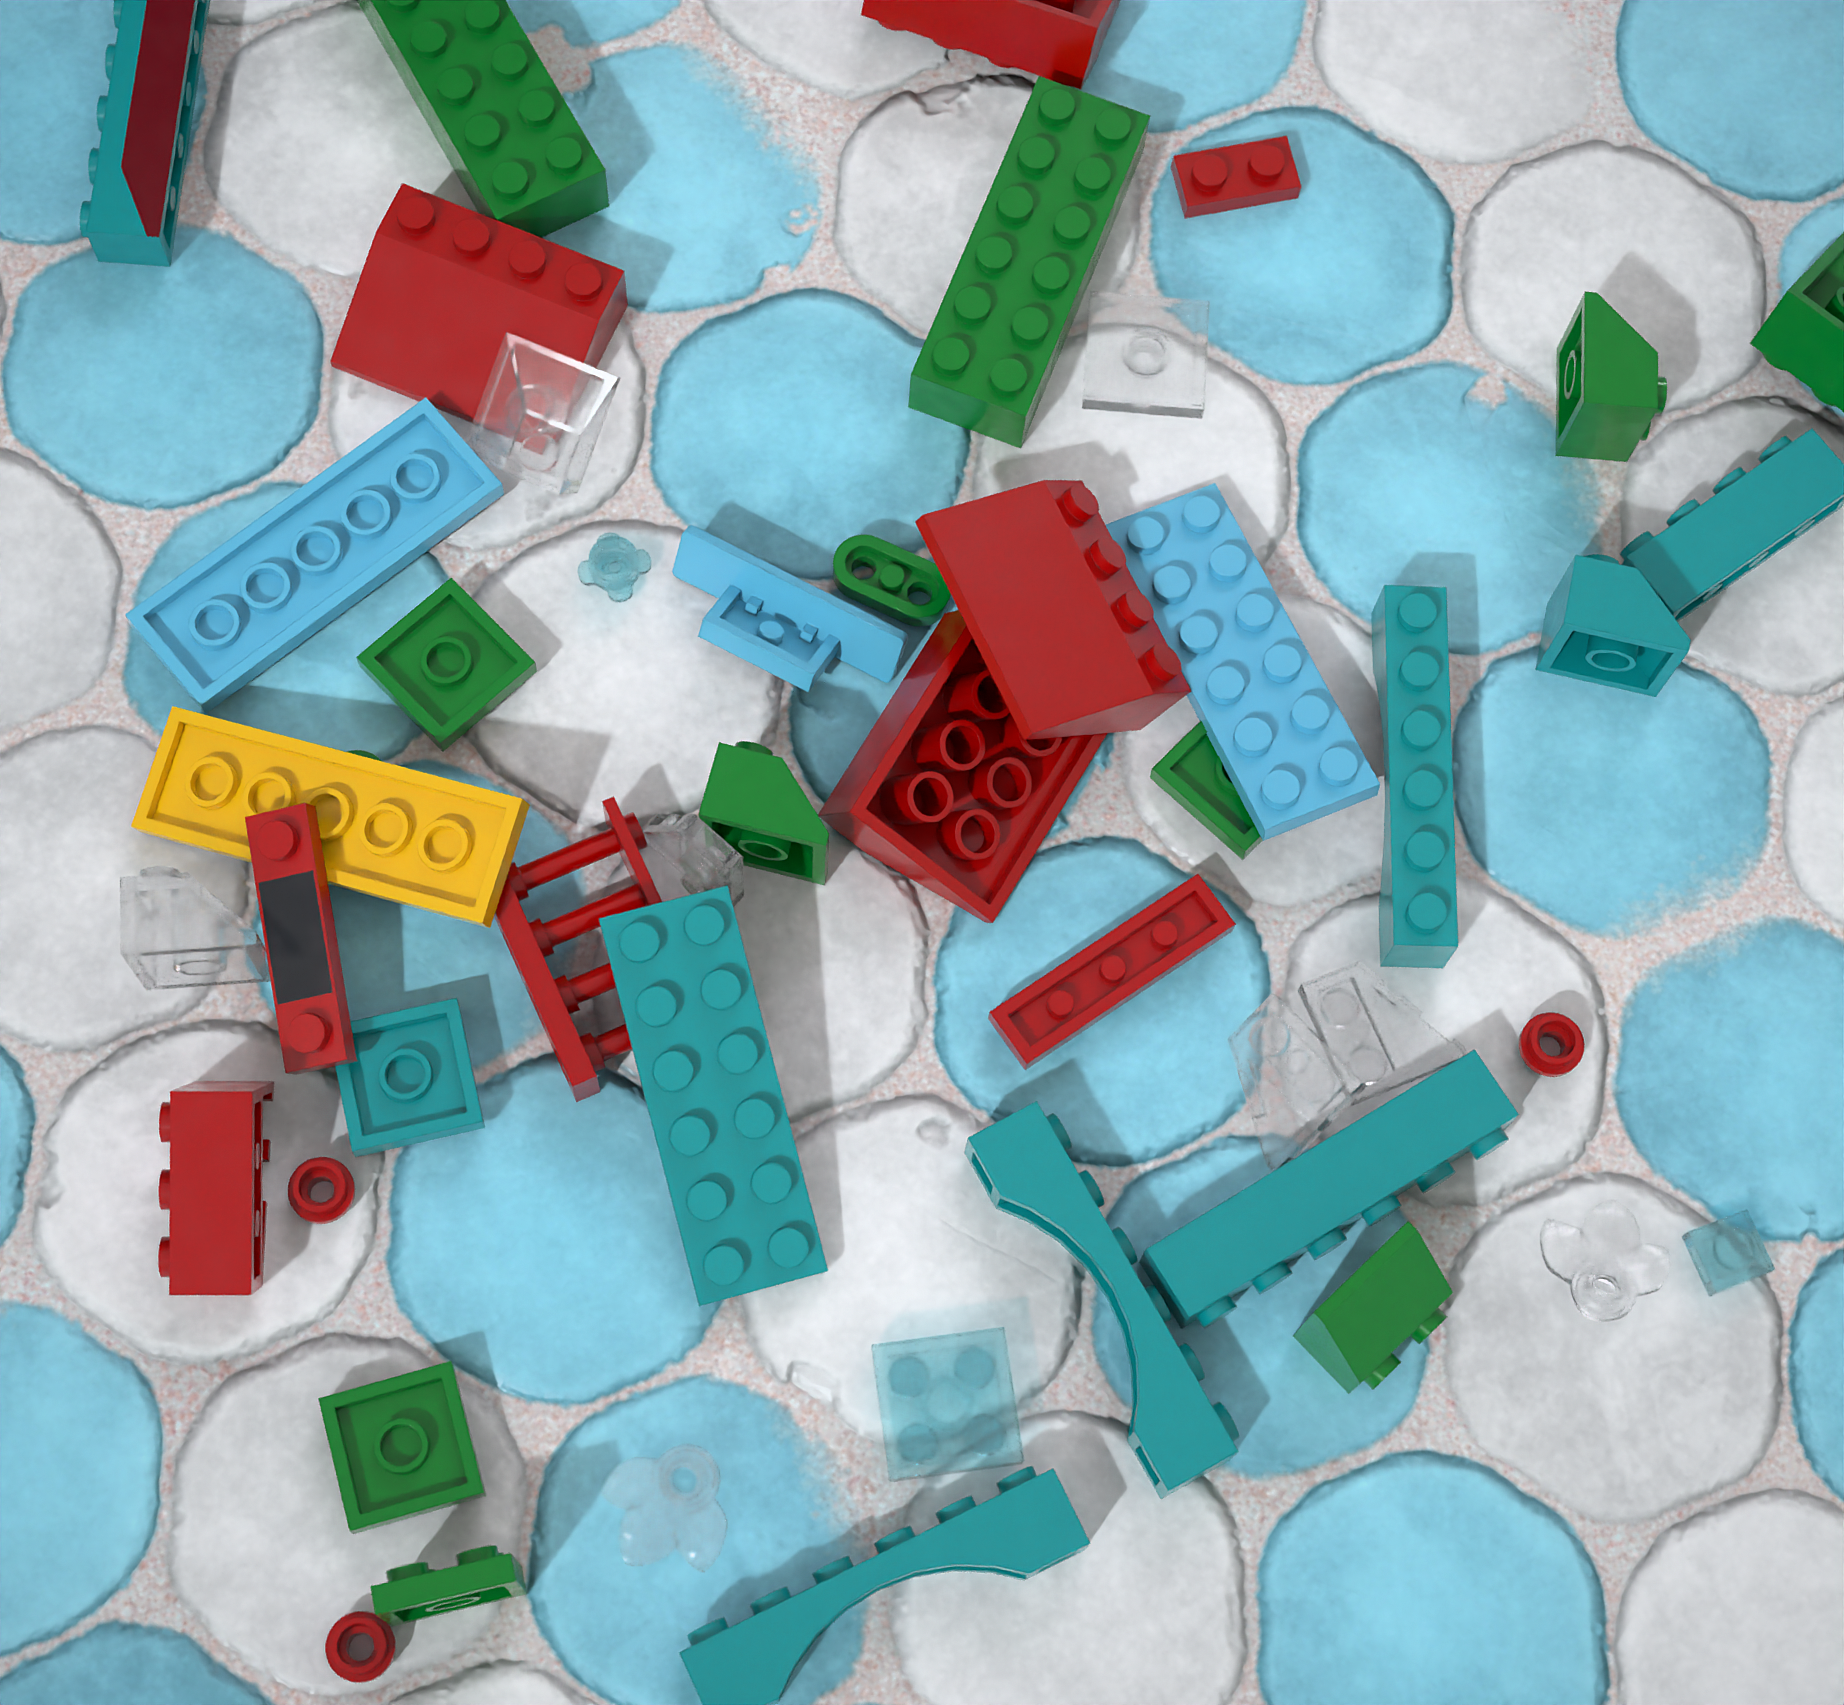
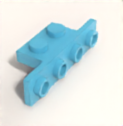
M689 525L682 533L672 570L673 575L718 598L717 602L703 618L698 637L807 692L811 690L834 657L885 683H889L898 669L908 639L905 631L693 525Z

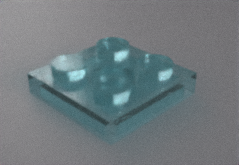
M1005 1327L871 1345L889 1483L1023 1464L1024 1455Z

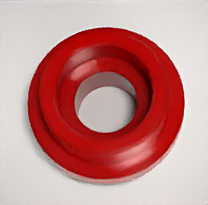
M1548 1012L1533 1017L1523 1027L1519 1036V1051L1523 1061L1531 1070L1543 1076L1558 1077L1569 1073L1578 1065L1584 1053L1585 1045L1581 1030L1570 1018L1559 1013ZM1542 1037L1555 1039L1560 1046V1054L1557 1056L1546 1054L1540 1047V1039Z
M329 1157L312 1158L299 1165L291 1175L287 1189L288 1199L294 1211L302 1219L315 1224L331 1223L345 1215L353 1204L356 1191L354 1179L347 1167L338 1160ZM322 1181L332 1183L334 1185V1193L329 1200L315 1202L311 1199L312 1188L317 1183Z
M367 1611L349 1613L340 1618L329 1631L325 1644L326 1658L331 1669L347 1681L365 1683L375 1680L388 1670L395 1657L396 1639L394 1632L388 1623L374 1613ZM358 1635H369L374 1642L373 1653L363 1661L354 1660L349 1652L351 1641Z

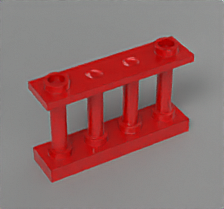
M614 796L602 801L605 822L608 826L607 830L517 867L515 862H512L494 915L576 1102L599 1093L600 1087L595 1072L606 1068L604 1061L632 1050L626 1024L593 1038L591 1032L579 1036L570 1017V1014L580 1011L579 1003L616 988L610 962L567 980L565 975L553 979L544 958L554 954V946L599 928V918L662 902L639 850L648 847L641 826L633 812L622 815ZM618 852L620 853L634 885L545 923H542L540 918L530 922L527 921L519 901L529 898L527 891Z

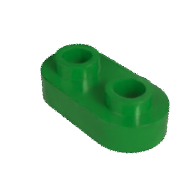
M866 534L846 539L839 545L834 554V582L840 592L850 599L903 623L917 627L934 624L947 612L951 593L935 563L878 537ZM865 566L872 569L875 574L868 579H859L853 574V571L858 567ZM920 591L926 593L930 600L925 604L918 605L911 602L908 596L913 592Z

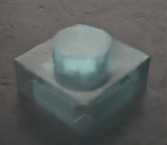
M1748 1209L1688 1231L1682 1236L1709 1297L1768 1275L1775 1270Z

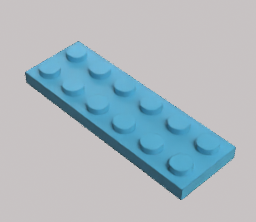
M425 397L126 613L125 616L133 629L204 714H206L504 495L503 485Z
M1216 483L1106 524L1112 539L1119 544L1125 554L1126 566L1139 591L1150 602L1154 612L1153 618L1167 645L1177 654L1181 662V672L1191 689V692L1186 696L1199 721H1202L1209 740L1220 757L1262 840L1265 841L1377 796L1380 782Z

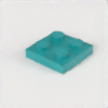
M457 998L350 1021L357 1061L338 1065L335 1068L351 1149L355 1157L485 1128L461 1009Z

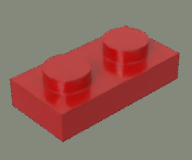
M1287 136L1173 155L1171 171L1184 218L1297 199L1302 187Z

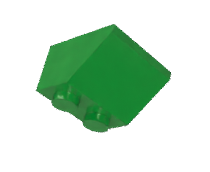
M1585 291L1557 347L1555 456L1627 462L1638 442L1646 441L1654 415L1661 414L1664 410L1667 397V380L1665 377H1658V352L1597 292Z
M740 741L735 746L719 742L698 813L702 855L825 886L828 874L829 832L783 758L773 756V752L770 749L754 742Z
M1407 1221L1311 1314L1295 1332L1293 1337L1348 1394L1362 1381H1365L1374 1390L1401 1363L1392 1352L1409 1335L1420 1344L1447 1318L1439 1306L1453 1291L1420 1233Z

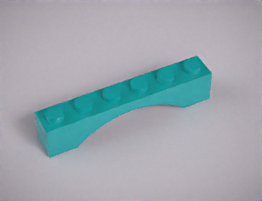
M1384 585L1371 613L1372 665L1381 712L1385 784L1384 843L1379 896L1380 967L1443 969L1458 948L1447 587Z
M1035 1101L968 1137L964 1153L995 1208L1027 1221L1058 1241L1086 1268L1107 1298L1122 1331L1131 1369L1132 1411L1127 1441L1160 1499H1163L1230 1461L1239 1452L1233 1442L1239 1438V1433L1224 1405L1220 1402L1212 1405L1202 1389L1199 1381L1205 1379V1374L1193 1350L1186 1343L1178 1346L1165 1323L1171 1320V1315L1161 1294L1153 1285L1144 1288L1132 1265L1138 1262L1130 1240L1120 1227L1111 1230L1099 1210V1207L1103 1206L1105 1202L1094 1178L1087 1170L1078 1173L1066 1151L1072 1148V1144L1063 1124L1054 1113L1046 1117L1038 1102Z
M1033 1466L1017 1471L996 1483L1001 1493L998 1496L979 1505H976L972 1496L958 1500L935 1513L940 1524L916 1536L911 1526L897 1530L874 1543L878 1555L853 1566L849 1556L843 1557L814 1572L812 1576L817 1585L791 1596L787 1586L780 1588L750 1604L754 1616L731 1627L728 1626L725 1617L688 1634L687 1637L691 1647L679 1652L702 1705L778 1704L793 1671L815 1640L843 1613L880 1590L915 1577L952 1571L993 1573L1026 1580L1085 1551L1090 1545V1541L1054 1468L1038 1476Z

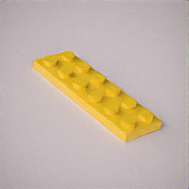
M172 706L131 827L145 834L252 863L245 817L307 803L316 806L328 884L490 928L530 804L524 799Z

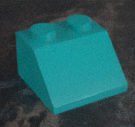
M1592 554L1585 557L1575 555L1547 603L1535 670L1656 697L1689 652L1691 639L1638 568L1620 565L1616 559L1606 555Z

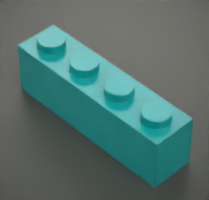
M1813 428L1793 442L1788 436L1780 438L1759 456L1758 460L1761 464L1748 473L1742 467L1735 469L1713 488L1712 492L1715 495L1701 505L1696 499L1690 500L1666 521L1669 526L1667 529L1655 537L1649 531H1646L1636 537L1621 551L1620 556L1624 559L1621 565L1639 569L1677 622L1844 505V464Z

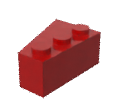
M194 1081L170 1091V1102H162L159 1135L161 1142L170 1143V1169H162L160 1174L159 1205L161 1210H169V1237H162L160 1240L158 1267L161 1277H169V1295H252L263 1286L267 1202L263 1201V1162H270L271 1141L263 1139V1101H273L274 1081Z

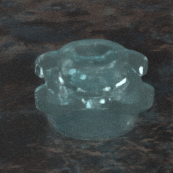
M612 532L604 533L598 537L596 543L591 548L589 560L582 561L579 564L578 577L584 585L595 584L607 591L610 600L625 602L632 597V586L638 577L650 571L652 565L651 557L643 549L636 550L629 540L620 537L618 534ZM612 563H618L621 567L618 571L612 572L609 570V566Z

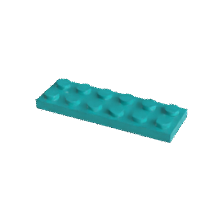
M728 885L599 918L698 1305L710 1304L827 1272L826 1260Z

